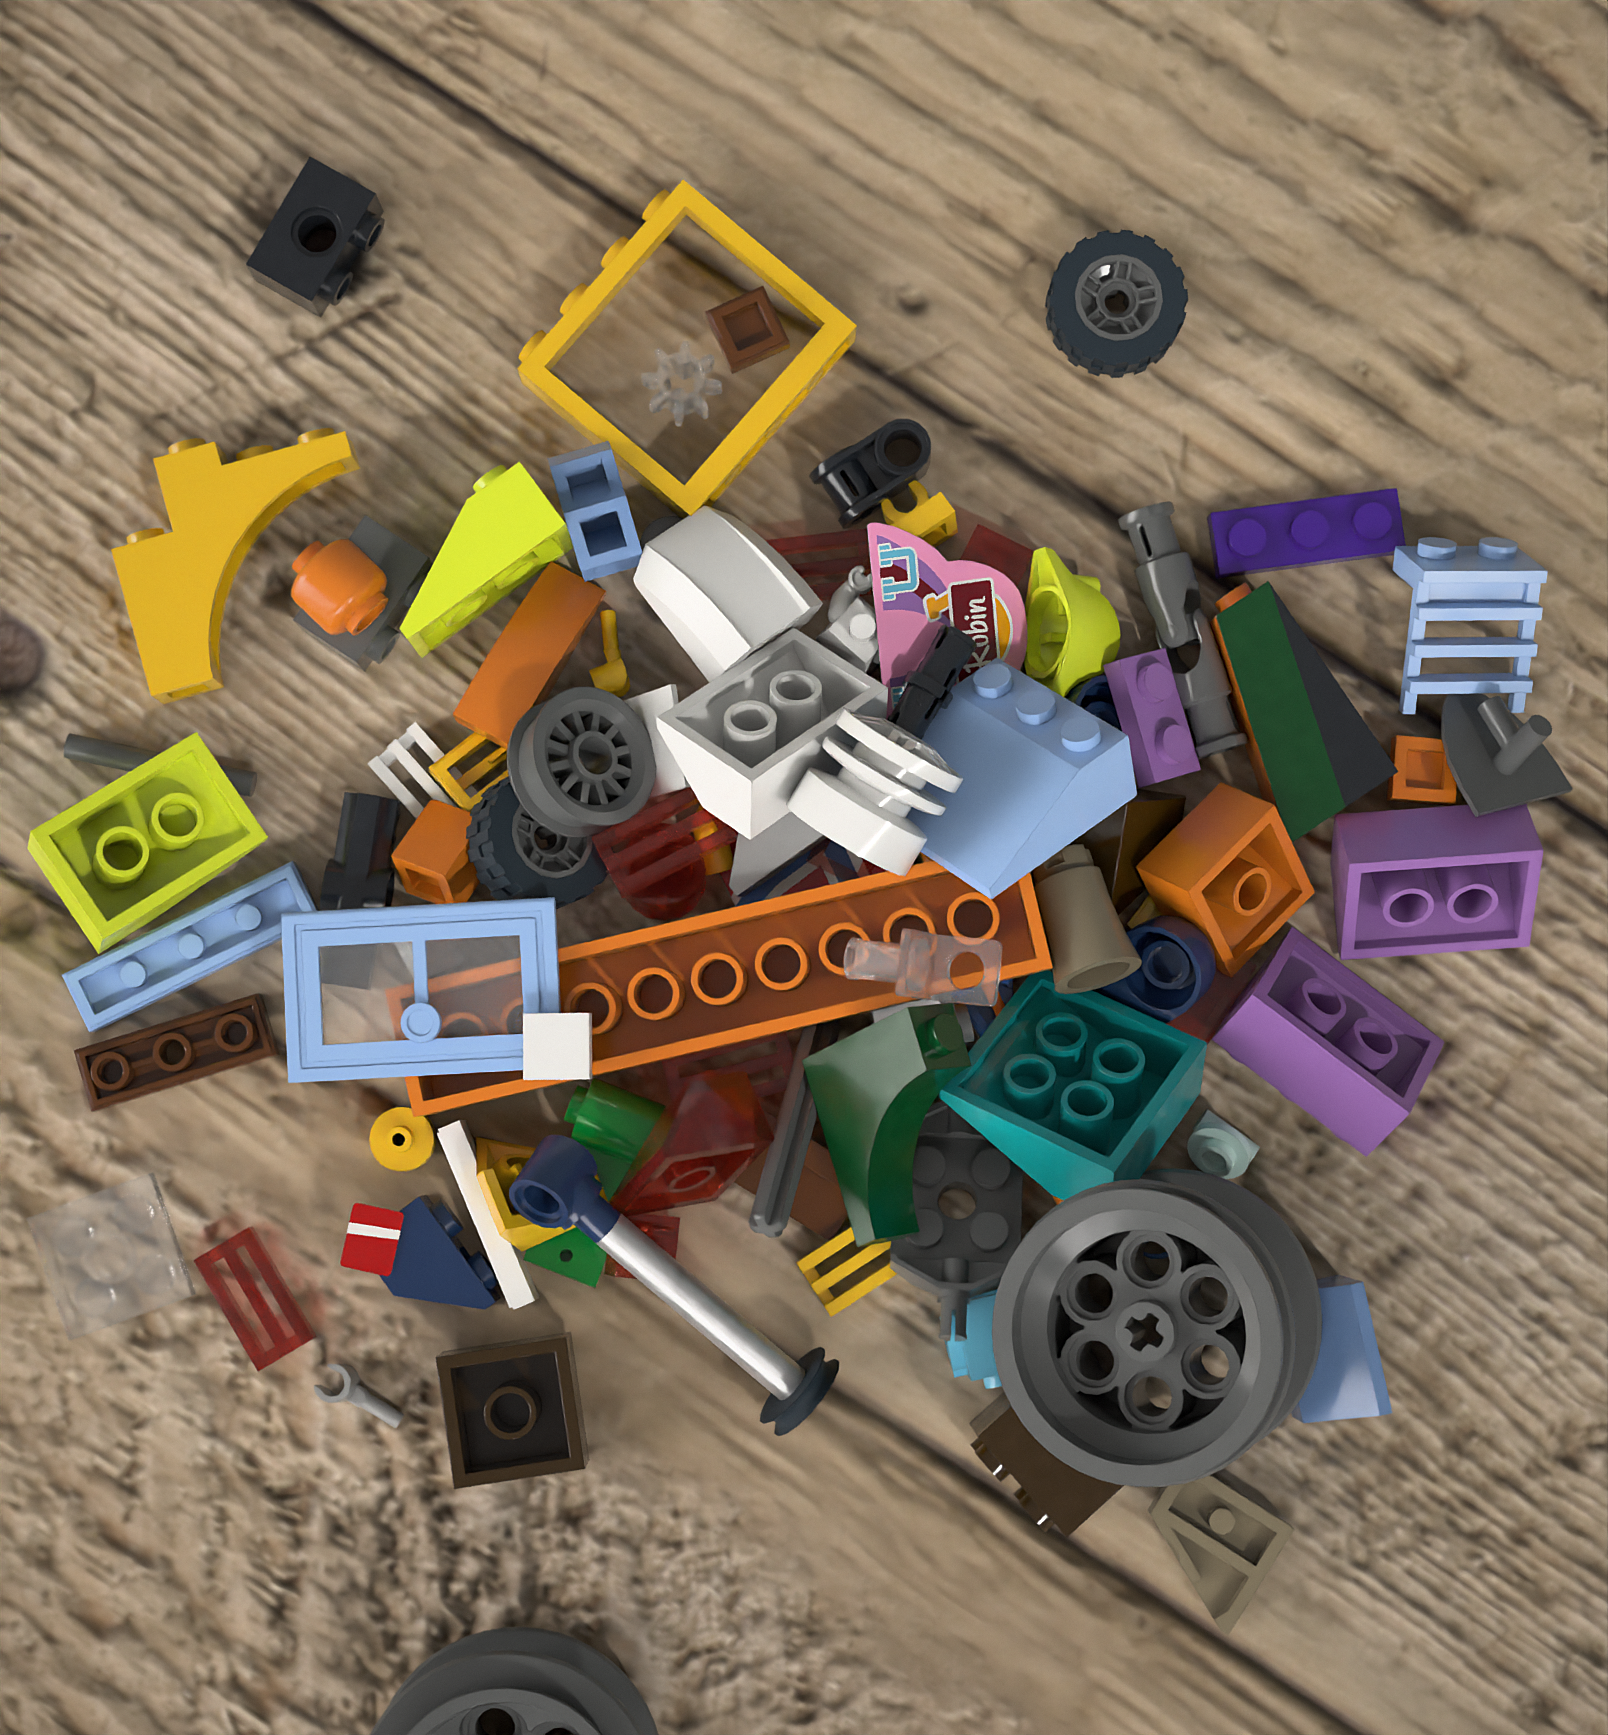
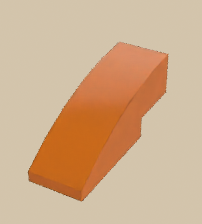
M551 561L519 605L453 712L456 722L507 749L511 733L519 719L527 711L539 705L542 701L545 702L607 594L606 591L589 581L584 582L582 577Z

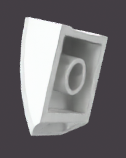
M705 505L692 516H687L645 544L633 578L637 589L709 683L792 628L800 629L811 621L823 604L803 578L762 537L731 514Z

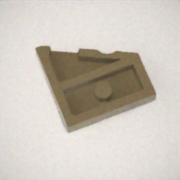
M1212 1474L1185 1484L1161 1487L1148 1508V1512L1218 1628L1223 1633L1229 1635L1295 1529L1291 1524Z

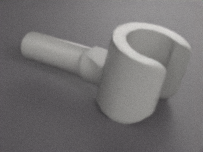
M346 1364L327 1365L343 1376L344 1388L340 1394L336 1395L323 1385H314L315 1393L321 1400L328 1403L349 1401L358 1408L362 1407L394 1428L398 1426L404 1414L376 1398L367 1389L360 1386V1377L352 1366Z

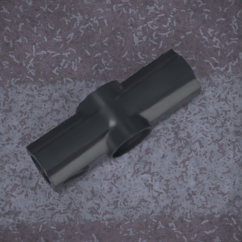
M344 792L334 859L330 858L324 872L320 896V911L391 907L395 885V870L391 867V855L396 842V830L401 813V802L399 800L364 793ZM378 943L319 947L321 983L371 990Z

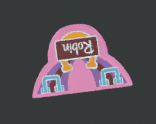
M877 522L867 525L881 683L888 687L886 720L891 715L905 689L902 685L905 676L911 670L916 671L931 647V643L936 637L940 626L943 624L949 628L952 626L961 630L977 643L976 650L972 653L966 665H964L954 686L995 658H999L1015 669L1020 670L1025 660L1027 648V619L1020 592L1006 575L990 566L974 561L957 560L947 562L939 551L930 544L897 527Z

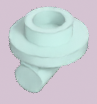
M1208 1109L1203 1112L1195 1123L1194 1131L1187 1144L1189 1156L1200 1170L1224 1179H1232L1242 1175L1260 1148L1259 1145Z

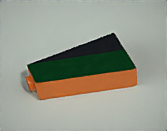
M1267 581L1254 591H1251L1245 582L1214 603L1220 613L1210 621L1233 689L1229 697L1240 731L1247 733L1250 741L1245 744L1262 799L1275 805L1291 841L1294 842L1396 774L1398 770L1270 582Z

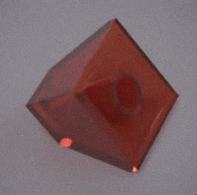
M708 1070L688 1078L682 1084L680 1094L661 1114L608 1203L625 1217L716 1201L774 1141V1135L746 1071L718 1075L717 1071Z

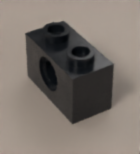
M310 156L246 263L256 282L321 318L329 303L336 306L346 295L353 279V273L349 270L360 251L369 252L382 233L385 220L381 216L384 211L376 193ZM326 229L336 233V239L329 249L323 252H312L306 249L307 240L314 232Z

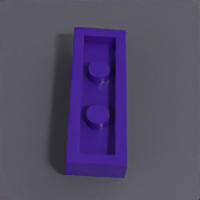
M1397 488L1212 512L1207 517L1216 579L1391 556L1395 553V546H1406Z

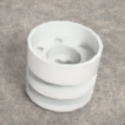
M843 707L835 722L840 728L859 741L855 747H852L836 738L826 736L822 743L823 748L843 768L838 776L823 770L808 767L788 800L787 808L812 828L842 847L897 875L906 876L927 841V837L921 829L906 818L907 814L913 807L925 813L942 816L946 806L931 793L923 789L928 781L939 788L955 793L963 778L946 764L933 747L903 728L884 718L861 715Z

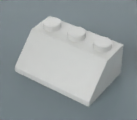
M792 628L657 717V729L702 807L751 840L791 812L786 804L808 767L838 776L843 766L823 748L822 743L826 736H830L855 747L859 740L836 724L837 717L843 707L861 715L886 719L888 687L799 630Z

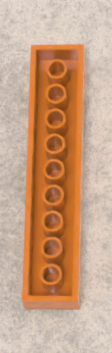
M933 860L912 865L906 876L886 871L558 949L561 1013H592V1077L877 1011L939 994L954 993L1048 971L1053 968L1030 872L993 899H990ZM521 958L428 979L429 1004L439 1011L442 1018L441 1030L434 1039L523 1034ZM414 983L385 989L396 1041L410 1040L402 1032L400 1022L405 1009L415 1004ZM523 1070L405 1077L413 1117L432 1115L581 1080H523Z

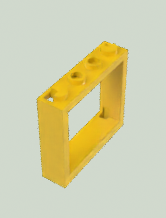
M683 179L672 193L664 189L652 199L642 215V219L646 222L630 240L626 236H622L609 248L601 261V266L605 269L589 287L585 283H581L567 296L560 307V313L564 316L547 334L540 330L529 339L519 354L518 359L522 363L517 370L525 387L594 445L609 441L616 464L676 515L686 518L689 515L692 516L704 505L712 507L855 342L857 325ZM687 215L821 329L688 482L683 485L554 376L550 370Z

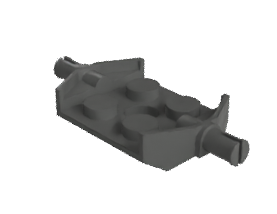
M941 1101L930 1106L923 1120L915 1147L912 1183L914 1206L920 1232L901 1240L891 1241L890 1269L910 1284L938 1296L937 1303H941L939 1339L950 1341L951 1322L954 1315L955 1341L967 1340V1304H970L971 1297L999 1287L1007 1264L1021 1243L1023 1170L950 1106ZM962 1189L972 1196L976 1208L966 1218L953 1219L941 1211L938 1201L943 1193L948 1190Z

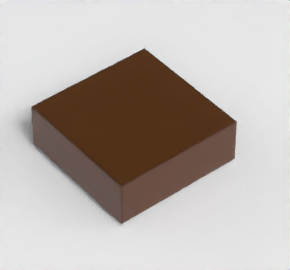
M764 286L705 311L706 320L732 374L790 348L789 339Z

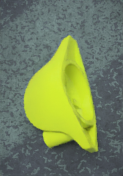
M1043 547L1033 552L1025 602L1027 648L1024 665L1027 676L1065 698L1069 691L1078 683L1101 675L1105 672L1103 665L1115 660L1120 646V627L1115 610L1108 599L1100 593L1099 579L1094 576L1072 574L1053 549Z

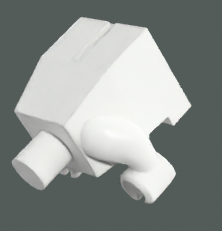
M861 565L854 567L850 571L848 580L832 595L828 610V620L830 623L816 637V642L871 676L880 667L875 609L860 597V594H866L873 587L872 575L869 574L866 577L864 575L865 568Z

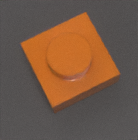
M1402 735L1392 737L1390 760L1398 772L1388 778L1387 801L1444 806L1455 804L1457 783L1447 764L1442 739Z

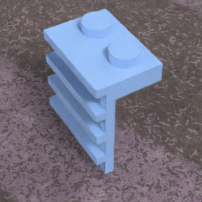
M1426 537L1418 540V546H1395L1393 571L1413 588L1399 711L1402 714H1415L1417 694L1509 693L1507 709L1511 713H1524L1526 693H1532L1533 680L1529 678L1531 657L1537 656L1538 644L1533 641L1536 620H1541L1543 607L1538 604L1541 583H1546L1548 570L1519 549L1517 542L1506 538L1485 537L1479 540L1478 546H1457L1456 542L1449 539ZM1519 620L1517 637H1424L1426 621ZM1514 657L1512 673L1420 674L1422 658Z

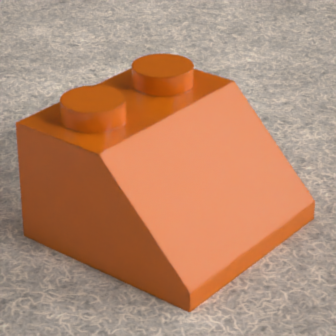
M1222 782L1136 866L1157 910L1162 915L1182 917L1195 924L1207 936L1214 950L1216 968L1231 978L1315 893L1275 805Z

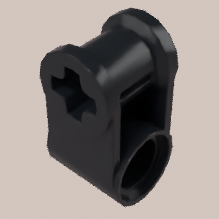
M896 419L888 422L858 443L830 456L810 473L809 477L814 484L823 485L841 513L838 522L843 529H847L878 511L882 507L881 502L887 498L890 500L907 489L909 483L914 480L919 481L926 475L931 461V440L928 432L918 422L911 419ZM908 439L919 447L921 454L919 459L913 464L897 466L887 459L885 451L893 441ZM842 477L847 479L857 497L852 494Z

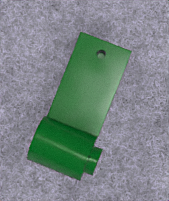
M594 1078L589 1089L577 1085L566 1111L564 1121L574 1125L571 1139L583 1145L594 1157L597 1164V1175L601 1184H603L602 1187L608 1202L624 1215L659 1129L666 1105ZM575 1227L527 1249L523 1261L595 1289L609 1254Z

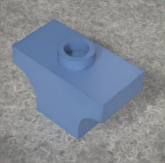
M609 441L547 458L584 582L637 567L643 553Z

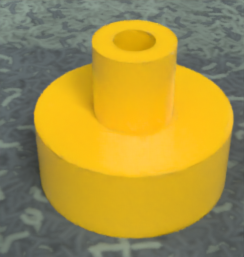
M409 1107L393 1108L381 1114L374 1122L369 1137L370 1148L374 1157L382 1166L399 1172L414 1170L424 1165L432 1156L436 1146V1131L427 1116L413 1117L412 1109ZM400 1133L405 1137L403 1145H399L397 1142V1136Z

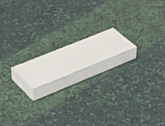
M458 1120L438 1129V1138L509 1308L513 1307V1310L535 1301L539 1298V1294L526 1263L523 1261L521 1251L499 1235L476 1177V1144L466 1120Z

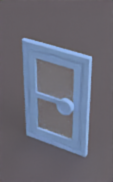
M555 897L281 914L288 1083L523 1070V1013H561Z

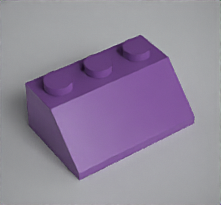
M1527 804L1475 817L1469 805L1335 814L1330 865L1337 946L1340 960L1529 947L1544 850Z
M1291 927L1232 1004L1212 1038L1233 1059L1246 1065L1279 1090L1287 1100L1296 1103L1329 1128L1337 1138L1347 1142L1366 1157L1411 1113L1444 1044L1442 1039L1294 927Z

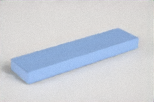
M291 861L62 974V977L88 1031L96 1032L282 940V913L319 911L296 862Z

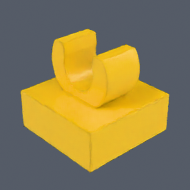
M914 480L908 484L909 492L913 500L917 502L916 507L908 513L897 511L888 498L881 502L883 516L888 525L907 531L921 538L934 548L958 533L955 510L942 492L929 499L926 488L918 481Z

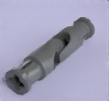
M1167 501L1132 511L1118 519L1120 529L1128 530L1139 564L1134 570L1148 611L1155 619L1156 637L1160 649L1166 648L1183 709L1186 710L1197 744L1195 747L1198 759H1203L1241 747L1250 741L1247 733L1239 731L1228 697L1233 691L1209 619L1201 609L1199 584L1189 553L1181 552L1170 518L1175 512L1173 503ZM1200 644L1199 661L1193 669H1190L1181 660L1176 648Z

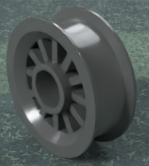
M575 687L567 689L549 701L533 707L516 723L508 743V775L519 802L536 822L562 836L573 838L589 837L606 830L611 825L630 819L646 804L654 786L656 763L651 738L645 725L627 703L614 694L599 688Z

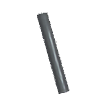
M72 733L68 734L64 745V758L129 772L162 753ZM219 765L239 795L253 796L257 782V772Z

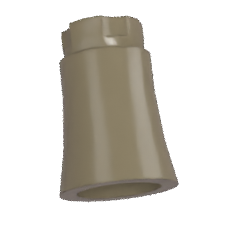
M1083 844L1065 846L1030 871L1036 885L1034 891L1049 947L1056 992L1073 994L1101 988L1129 976L1141 966L1142 960L1122 926L1109 896L1099 867L1094 866L1089 849H1085Z

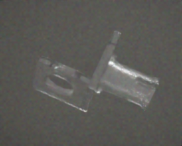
M904 928L901 932L900 943L851 938L845 949L844 972L846 978L850 980L867 979L896 983L895 993L897 996L992 1007L997 1003L1003 946L997 940L937 935ZM963 952L975 953L980 957L984 965V975L981 982L971 990L959 989L954 985L950 977L952 961Z

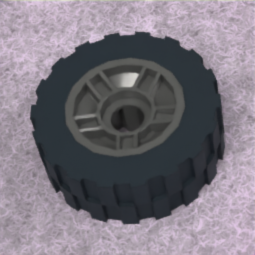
M1121 229L1120 233H1110L1109 230L1097 232V235L1091 239L1085 237L1077 242L1074 250L1071 253L1066 252L1060 260L1046 295L1045 308L1048 309L1046 324L1048 331L1051 330L1054 335L1053 343L1059 351L1063 350L1068 356V361L1074 366L1080 365L1088 369V373L1099 376L1101 373L1111 375V378H1120L1124 374L1134 372L1135 375L1145 371L1150 363L1154 362L1156 364L1164 357L1168 348L1172 346L1186 317L1187 312H1184L1188 302V289H1184L1183 280L1185 276L1181 267H1177L1173 262V255L1166 248L1162 249L1156 245L1153 238L1144 235V237L1134 235L1133 231ZM1117 293L1125 297L1123 301L1125 311L1120 314L1111 313L1105 306V301L1115 298Z
M509 776L489 787L481 795L482 800L474 805L470 813L472 820L466 830V839H469L470 850L467 851L469 861L474 863L477 870L475 875L480 883L485 884L491 890L490 895L497 900L555 897L556 909H559L595 891L593 888L603 883L609 874L606 871L608 866L613 863L615 857L613 841L616 840L615 828H612V825L598 834L583 838L566 837L556 834L540 825L527 813L514 793ZM534 833L541 840H547L548 846L543 849L540 848L535 842Z

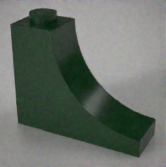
M952 1003L906 1007L802 1059L857 1247L901 1240L920 1232L914 1206L912 1183L913 1161L919 1131L932 1102L939 1092L957 1074L972 1066L963 1039V1031L958 1023Z

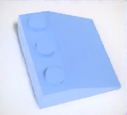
M995 658L952 687L950 692L953 695V699L947 709L940 708L922 739L937 751L950 768L962 776L963 781L955 793L948 792L927 781L923 789L944 803L946 806L942 816H938L912 807L906 818L918 826L927 837V841L920 852L988 898L993 899L1137 796L1129 737L999 658Z

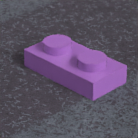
M1166 648L1123 658L1103 665L1122 732L1129 737L1132 764L1139 788L1201 770Z

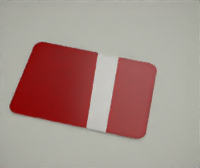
M355 1203L352 1207L340 1260L341 1266L389 1276L392 1272L402 1228L403 1213Z

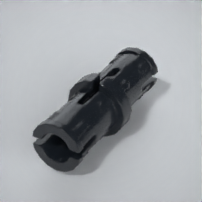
M941 625L931 643V647L916 671L911 670L905 676L902 682L905 689L887 720L922 740L927 728L940 708L947 709L953 699L950 691L964 665H966L972 653L976 650L977 643L961 630L952 626L949 628L947 625Z

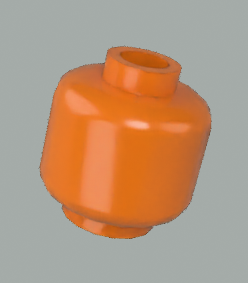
M339 539L326 546L317 540L305 548L292 565V569L298 575L291 588V597L300 608L330 635H338L347 631L353 636L358 635L382 613L388 604L389 599L384 595L387 586L386 575L349 539Z

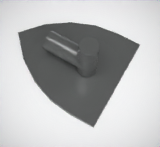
M1481 693L1447 694L1442 708L1441 737L1445 756L1458 788L1475 817L1569 793L1573 790L1561 768L1543 745V742L1552 733V726L1545 717L1533 715L1523 724L1514 714L1508 711L1500 696L1489 698Z

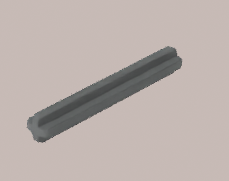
M838 1020L802 1029L748 1221L751 1230L755 1233L765 1234L769 1238L779 1237L787 1227L817 1117V1109L802 1059L837 1042L841 1028Z

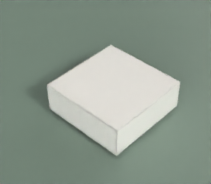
M523 1013V1080L592 1079V1013Z

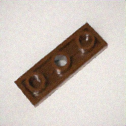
M260 993L74 1050L91 1112L107 1109L280 1055L264 999ZM178 1040L184 1046L185 1054L183 1059L174 1065L167 1058V1048L173 1041Z

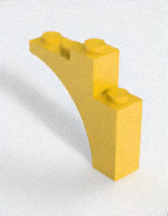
M332 428L312 430L300 435L297 438V445L275 451L271 445L251 447L237 453V461L229 464L226 454L214 441L206 444L203 438H193L177 442L168 447L169 454L153 458L173 532L165 534L163 528L141 530L126 537L127 545L111 549L148 687L153 698L162 704H167L224 687L220 662L221 626L233 581L246 555L258 537L279 514L315 487L335 477L360 469L354 445L345 431L335 434Z

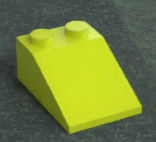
M520 461L508 470L504 465L493 468L473 485L476 493L466 500L399 629L421 658L543 571L551 561L555 562L574 548L566 523Z
M195 732L31 830L27 849L95 950L100 954L166 912L268 839V836L198 733Z

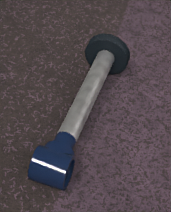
M563 1135L544 1137L509 1188V1198L513 1207L524 1218L544 1228L562 1227L566 1230L575 1225L771 1392L760 1413V1422L766 1424L775 1421L774 1434L777 1436L785 1435L800 1425L814 1411L834 1383L839 1371V1361L833 1359L825 1362V1349L822 1347L809 1351L797 1362L792 1360L599 1195L603 1184L595 1178L597 1175V1164L592 1154L583 1145Z

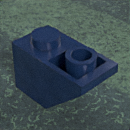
M422 1195L399 1211L403 1213L404 1219L392 1272L389 1276L379 1275L394 1296L484 1310L501 1299L494 1288L499 1284V1281L491 1263L479 1250L472 1256L469 1254L456 1236L464 1228L442 1198L432 1203L427 1195Z

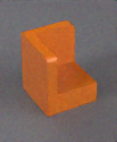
M438 800L428 802L391 855L406 893L435 904L468 901L480 883L475 875L477 870L474 863H470L467 853L470 850L469 839H466L467 826L471 824V812Z

